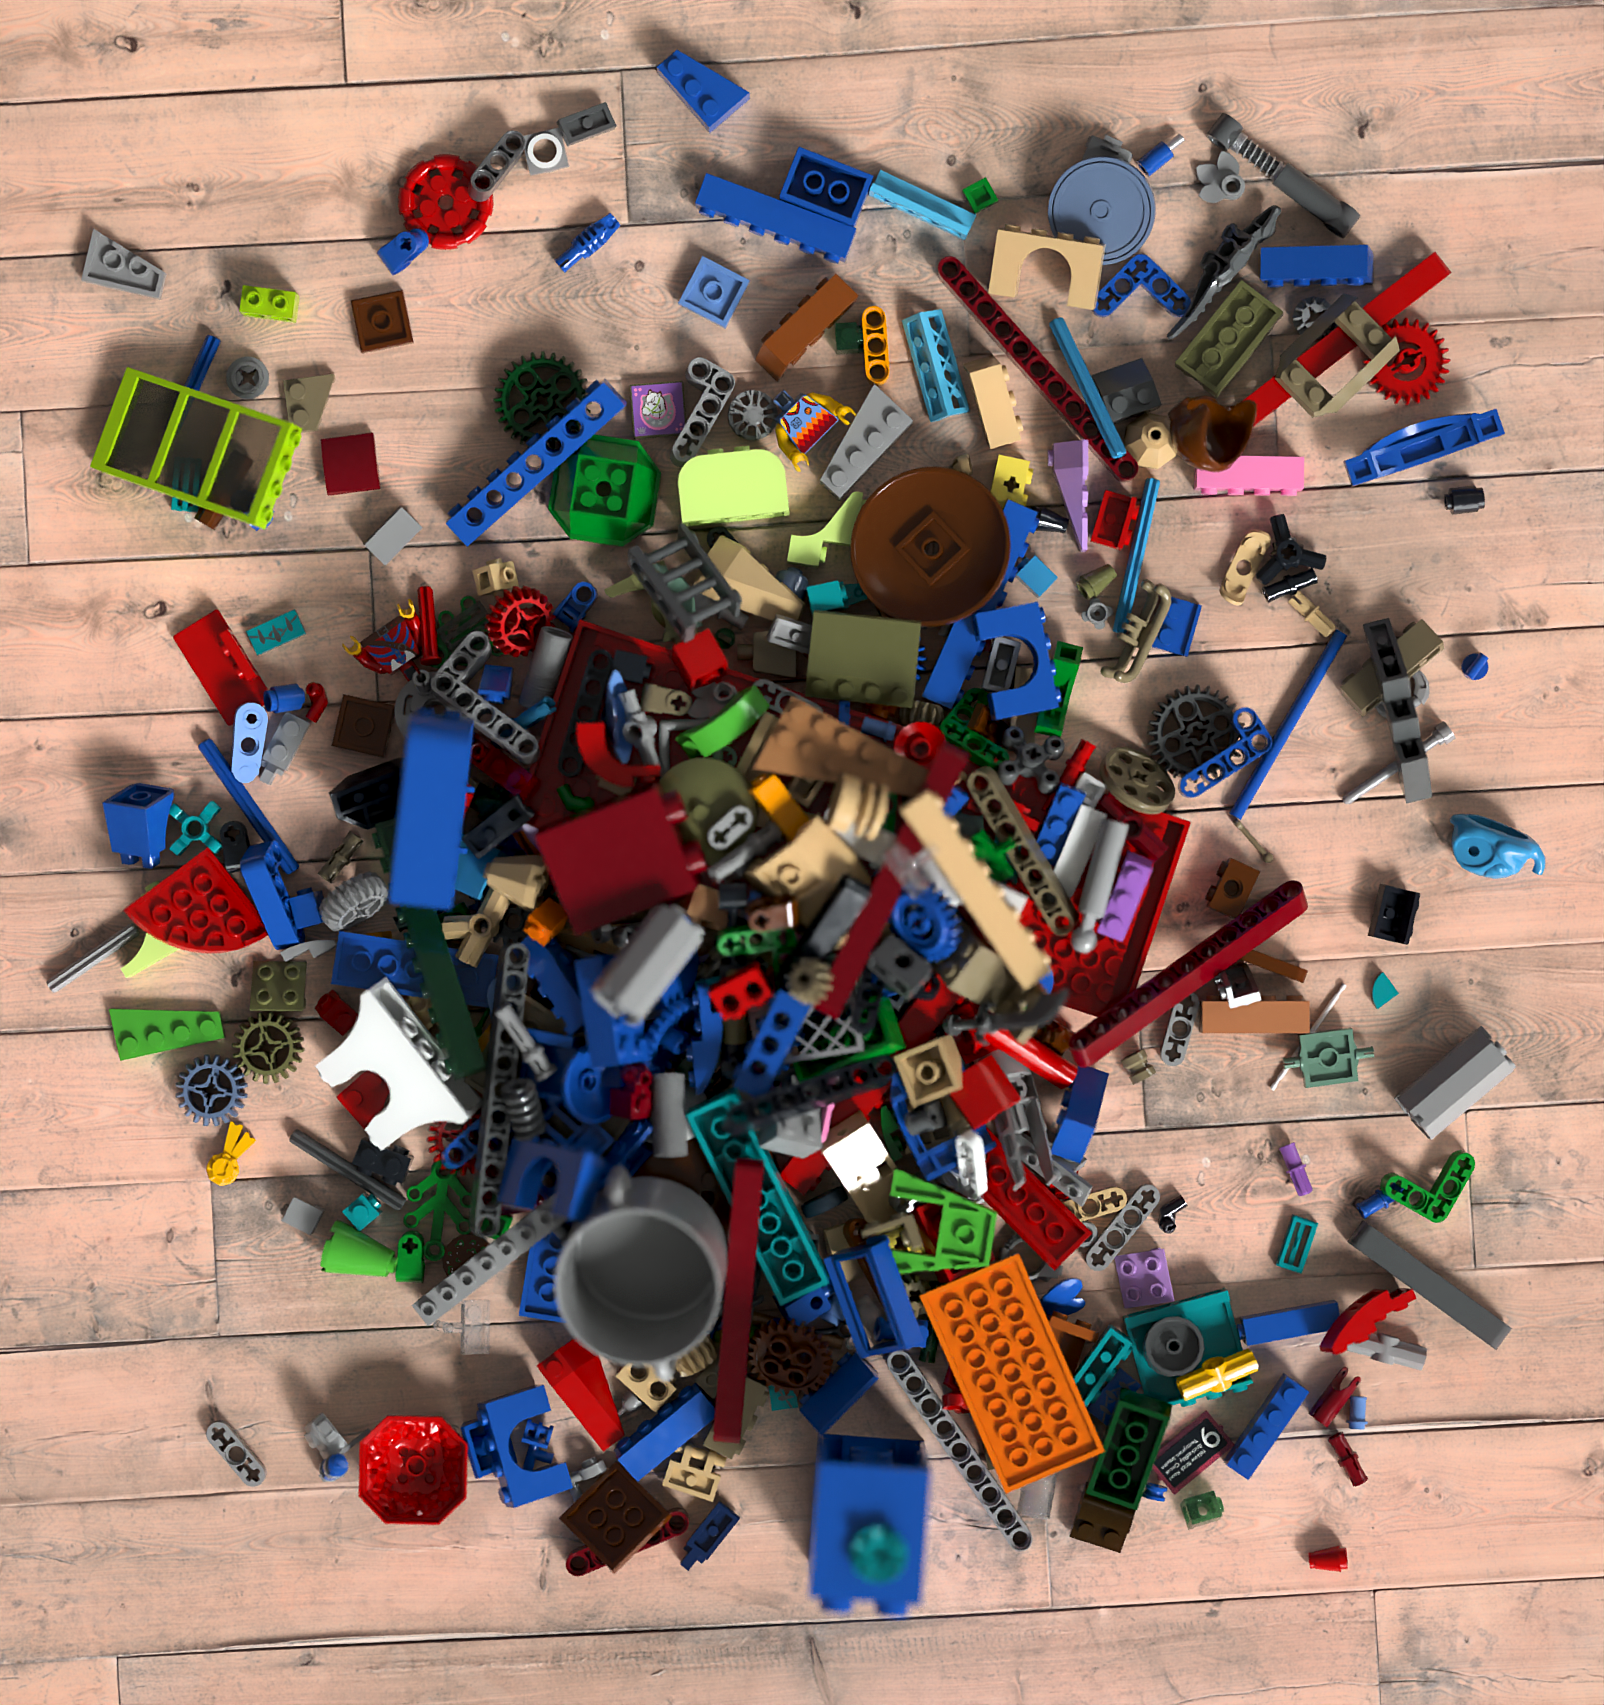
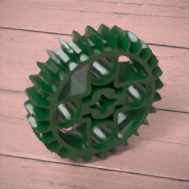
M542 351L540 359H537L532 352L530 361H527L524 356H521V365L512 361L514 370L511 372L508 369H504L508 376L507 379L500 377L498 379L503 388L496 387L495 392L501 394V397L494 398L493 401L501 404V407L495 409V413H503L504 415L498 419V422L500 424L507 422L508 424L503 429L504 432L507 433L513 430L511 439L515 440L520 436V445L522 446L535 435V433L527 431L541 419L547 424L556 415H565L567 411L561 404L574 393H576V398L579 400L588 394L585 391L587 388H582V386L588 383L587 379H578L582 374V370L579 369L573 372L575 363L570 362L566 366L565 356H562L558 362L556 361L555 353L551 354L550 359H546L545 352ZM551 368L559 372L543 382L533 369ZM524 374H531L534 380L531 385L522 386L519 384L520 377ZM562 378H567L571 381V386L566 391L557 389V382ZM515 384L525 398L510 410L509 397L511 389ZM540 395L544 398L549 396L547 406L544 407L542 404L537 406ZM519 411L529 413V419L524 424L515 422V415ZM571 419L567 421L566 425L570 431L575 430L577 432L580 430L578 420ZM556 437L547 439V443L550 444L552 449H555V441H559L561 444V441Z

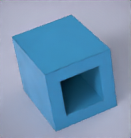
M1036 556L1031 560L1025 557L1017 566L1019 572L1015 576L1037 598L1058 578Z

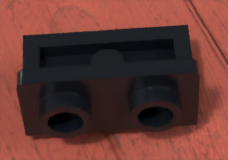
M1380 884L1368 936L1408 945L1413 934V924L1419 908L1420 893Z

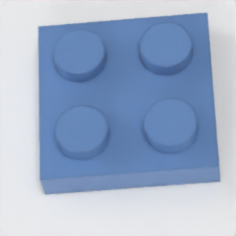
M702 256L678 305L726 329L750 280Z

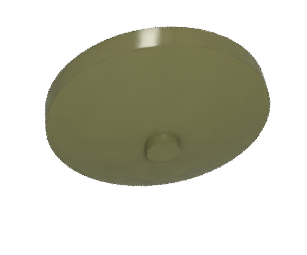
M695 758L679 763L661 778L660 782L665 793L674 789L679 791L687 810L688 819L678 823L685 843L698 839L708 866L718 863L725 856L743 845L748 835L754 834L758 822V804L748 792L752 787L751 783L733 765L715 758ZM740 804L749 808L752 814L751 825L726 848H714L708 840L707 833L709 828L731 807ZM735 812V820L730 825L733 826L738 821L743 824L746 821L744 817L746 812L741 814ZM727 827L722 832L716 830L714 832V841L721 840L724 842L726 840L724 834L729 828Z

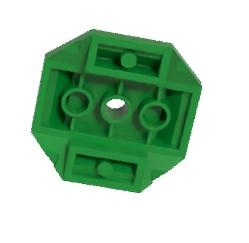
M594 434L554 469L548 510L571 540L624 547L654 526L662 473L639 441ZM608 483L611 485L612 490L608 496L602 497L597 494V487L600 484Z

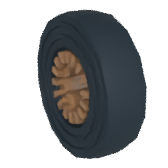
M839 1186L801 1205V1209L806 1218H812L845 1202L848 1196L843 1186Z

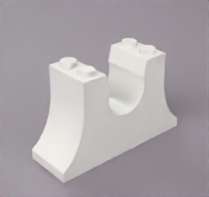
M387 977L361 995L360 1014L351 1034L341 1046L315 1066L321 1079L329 1083L331 1087L348 1081L361 1070L374 1071L386 1080L391 1092L390 1103L372 1119L365 1129L370 1141L375 1146H378L381 1151L407 1131L417 1126L434 1121H451L462 1124L482 1107V1098L473 1087L463 1082L465 1080L464 1075Z

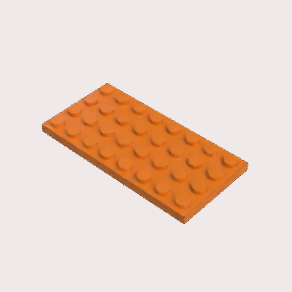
M1019 1252L920 1294L922 1303L1006 1494L1105 1452Z

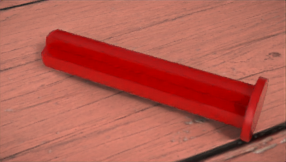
M422 586L417 590L423 653L420 663L431 666L440 664L442 658L438 656L433 590L430 586Z

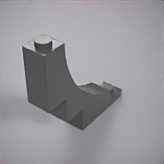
M1386 618L1363 624L1385 708L1396 758L1399 782L1406 804L1431 798L1432 790L1428 758L1420 736L1419 720L1411 697L1409 676L1390 619Z

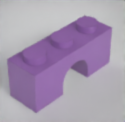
M1127 851L1113 893L1108 900L1105 915L1099 920L1098 933L1123 942L1151 874L1153 860Z

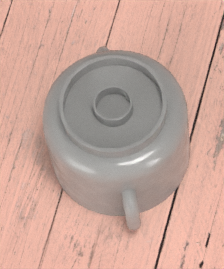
M614 1166L610 1171L607 1187L595 1195L591 1214L584 1222L573 1221L557 1266L555 1277L557 1304L572 1334L584 1346L605 1359L625 1365H653L656 1377L663 1382L669 1381L674 1374L676 1358L688 1352L705 1336L718 1310L728 1262L727 1240L718 1217L698 1194L677 1182L658 1177L630 1178L624 1166Z

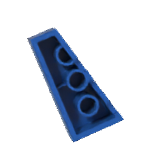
M1369 245L1261 247L1260 280L1263 283H1267V287L1272 288L1283 287V284H1294L1295 287H1308L1310 284H1321V286H1336L1337 284L1350 286L1373 285L1374 253Z
M528 935L520 944H523L529 951L527 972L529 977L539 981L538 990L542 997L552 1001L555 1006L552 1012L557 1019L563 1018L567 1024L564 1030L568 1036L586 1031L573 956L560 946L556 936L545 946H542ZM514 948L513 952L519 958V952Z

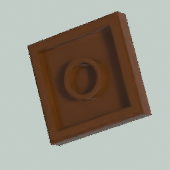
M403 290L351 300L362 354L414 343Z
M343 694L332 746L384 758L394 718L395 706Z

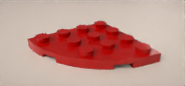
M208 847L123 910L135 924L155 939L190 952L210 954L236 951L259 942L268 936L258 910Z

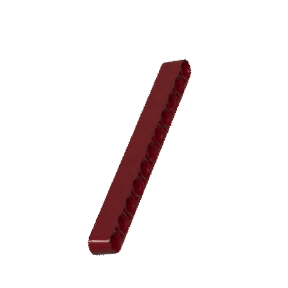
M947 256L941 259L937 269V276L946 288L1081 440H1088V448L1114 478L1123 483L1133 480L1139 468L1132 455L1126 450V454L1114 459L1112 456H1105L1102 453L1101 445L1105 442L1087 404L957 258ZM946 264H952L957 269V272L953 276H946L942 272V267ZM963 284H970L974 288V293L971 296H964L959 288ZM981 304H988L992 309V313L988 316H981L977 311V307ZM996 325H1007L1010 331L1009 334L999 336L995 332ZM1018 343L1023 344L1027 348V353L1024 356H1017L1014 354L1012 347ZM1035 363L1041 364L1044 367L1045 373L1041 376L1033 375L1030 371L1031 365ZM1052 383L1059 384L1062 388V394L1052 396L1048 392V386ZM1074 403L1078 405L1080 413L1077 416L1067 414L1065 409L1067 404ZM1087 423L1094 424L1097 427V434L1094 436L1086 435L1083 431V426ZM1121 463L1131 465L1133 472L1130 476L1120 474L1118 467Z
M945 742L919 794L924 790L929 791L930 794L935 792L944 804L941 807L943 811L969 759L970 753ZM906 820L871 888V894L867 902L859 912L829 972L834 977L828 982L833 989L826 990L827 999L819 998V1003L813 1004V1009L835 1020L839 1018L898 901L900 892L924 849L923 844Z
M1295 880L1283 883L1074 1033L1068 1040V1046L1076 1065L1079 1067H1089L1302 915L1308 908L1303 885Z
M736 1158L713 1441L736 1444L741 1442L764 1160Z

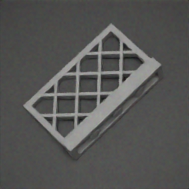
M856 986L846 1003L851 1004L852 1012L857 996ZM768 1002L760 1007L753 1005L747 1009L754 1040H756L760 1032L756 1029L758 1025L757 1019H760L763 1015L767 1016L771 1009ZM812 1004L803 1024L807 1022L817 1031L809 1043L797 1035L796 1039L806 1045V1047L798 1056H793L788 1052V1057L785 1058L783 1064L864 1051L862 1034L855 1032L849 1026L851 1016L846 1023L838 1018L836 1021L842 1024L843 1027L834 1039L823 1031L831 1017L827 1016L820 1027L808 1020V1017L814 1010ZM778 1012L776 1015H781V1017L778 1019V1022L780 1024L787 1016V1014L784 1012ZM846 1029L855 1034L857 1046L845 1047L838 1042ZM820 1033L833 1041L828 1049L822 1052L812 1046ZM772 1036L765 1037V1044L769 1042L774 1047H777V1044L770 1039ZM836 1044L841 1047L840 1049L832 1050ZM809 1048H810L812 1051L815 1052V1053L806 1054L807 1051L809 1050ZM756 1060L757 1068L765 1067L762 1061Z

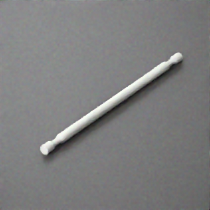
M1344 983L1341 984L1338 992L1334 994L1313 1024L1310 1033L1317 1030L1339 998L1341 992L1347 987ZM1299 1046L1291 1057H1298ZM1289 1068L1281 1070L1276 1081L1270 1086L1272 1090H1275L1277 1084Z

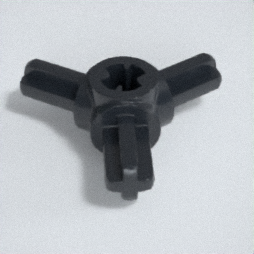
M1284 514L1272 516L1270 523L1276 542L1272 543L1274 550L1269 554L1271 559L1255 575L1258 581L1263 585H1268L1282 569L1287 571L1290 567L1298 568V565L1323 570L1326 564V555L1305 550L1302 544L1297 543L1295 537L1291 538ZM1290 547L1292 549L1290 552L1293 551V556L1284 559L1283 556L1285 554L1281 555V550Z

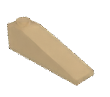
M722 535L719 536L707 555L730 587L739 592L742 599L740 609L772 621L776 614L799 621L805 603L783 582H779L773 577L764 564L756 561L745 546ZM698 570L694 585L706 579L700 570ZM713 588L701 593L716 601L721 599Z

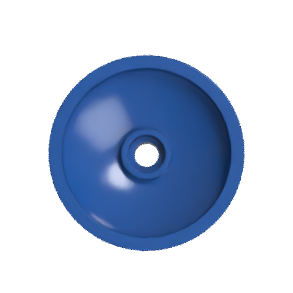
M588 1044L576 1051L567 1063L562 1078V1097L568 1112L578 1121L588 1124H599L612 1117V1115H609L610 1088L626 1086V1083L621 1078V1069L624 1065L592 1069Z

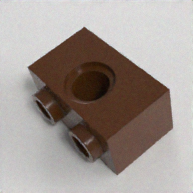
M1228 858L1227 862L1222 861L1216 873L1220 878L1216 886L1211 885L1206 894L1205 900L1208 901L1206 907L1235 919L1241 914L1260 871L1233 858ZM1229 880H1233L1238 886L1237 892L1232 896L1224 891V885Z

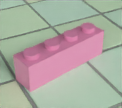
M1240 456L1229 469L1219 473L1202 471L1195 468L1194 490H1201L1202 495H1216L1217 490H1228V495H1244V491H1254V495L1268 496L1270 491H1281V496H1297V492H1301L1304 489V457Z

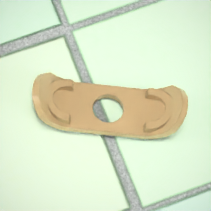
M1257 529L1249 530L1240 542L1220 586L1221 596L1229 603L1241 605L1244 602L1254 575L1263 556L1271 545L1272 541L1268 533ZM1240 560H1247L1250 563L1251 569L1247 575H1240L1236 570V565Z

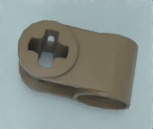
M644 683L640 707L644 711L684 716L688 714L692 705V699L687 693ZM679 696H682V700L686 702V707H681L680 711H677V706L673 705V701L678 700Z

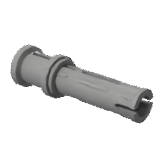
M769 820L766 822V826L756 834L751 833L748 835L743 845L708 868L710 877L716 883H719L755 855H763L772 844L783 841L784 836L779 827Z
M507 1003L497 1009L495 1014L523 1054L521 1056L524 1063L528 1062L536 1074L535 1079L541 1081L551 1075L557 1067L555 1064L550 1063L543 1052V1046L534 1042L525 1026L510 1007L511 1005Z

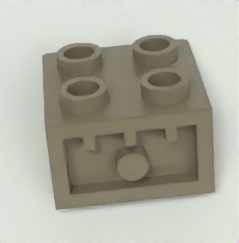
M905 1212L890 1216V1222L880 1224L879 1220L864 1225V1231H861L860 1234L861 1240L865 1241L869 1237L903 1228V1230H900V1237L904 1248L909 1247L910 1251L915 1252L921 1250L923 1246L913 1215L906 1216Z

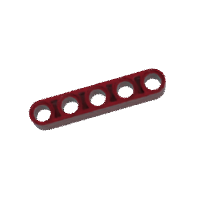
M679 1507L667 1510L671 1516L680 1515L683 1517L684 1525L678 1528L674 1527L669 1519L659 1529V1536L650 1538L636 1553L686 1532L690 1520L687 1511ZM586 1545L572 1550L566 1560L567 1571L577 1577L606 1566ZM575 1556H580L584 1558L586 1565L583 1568H575L571 1563V1559Z

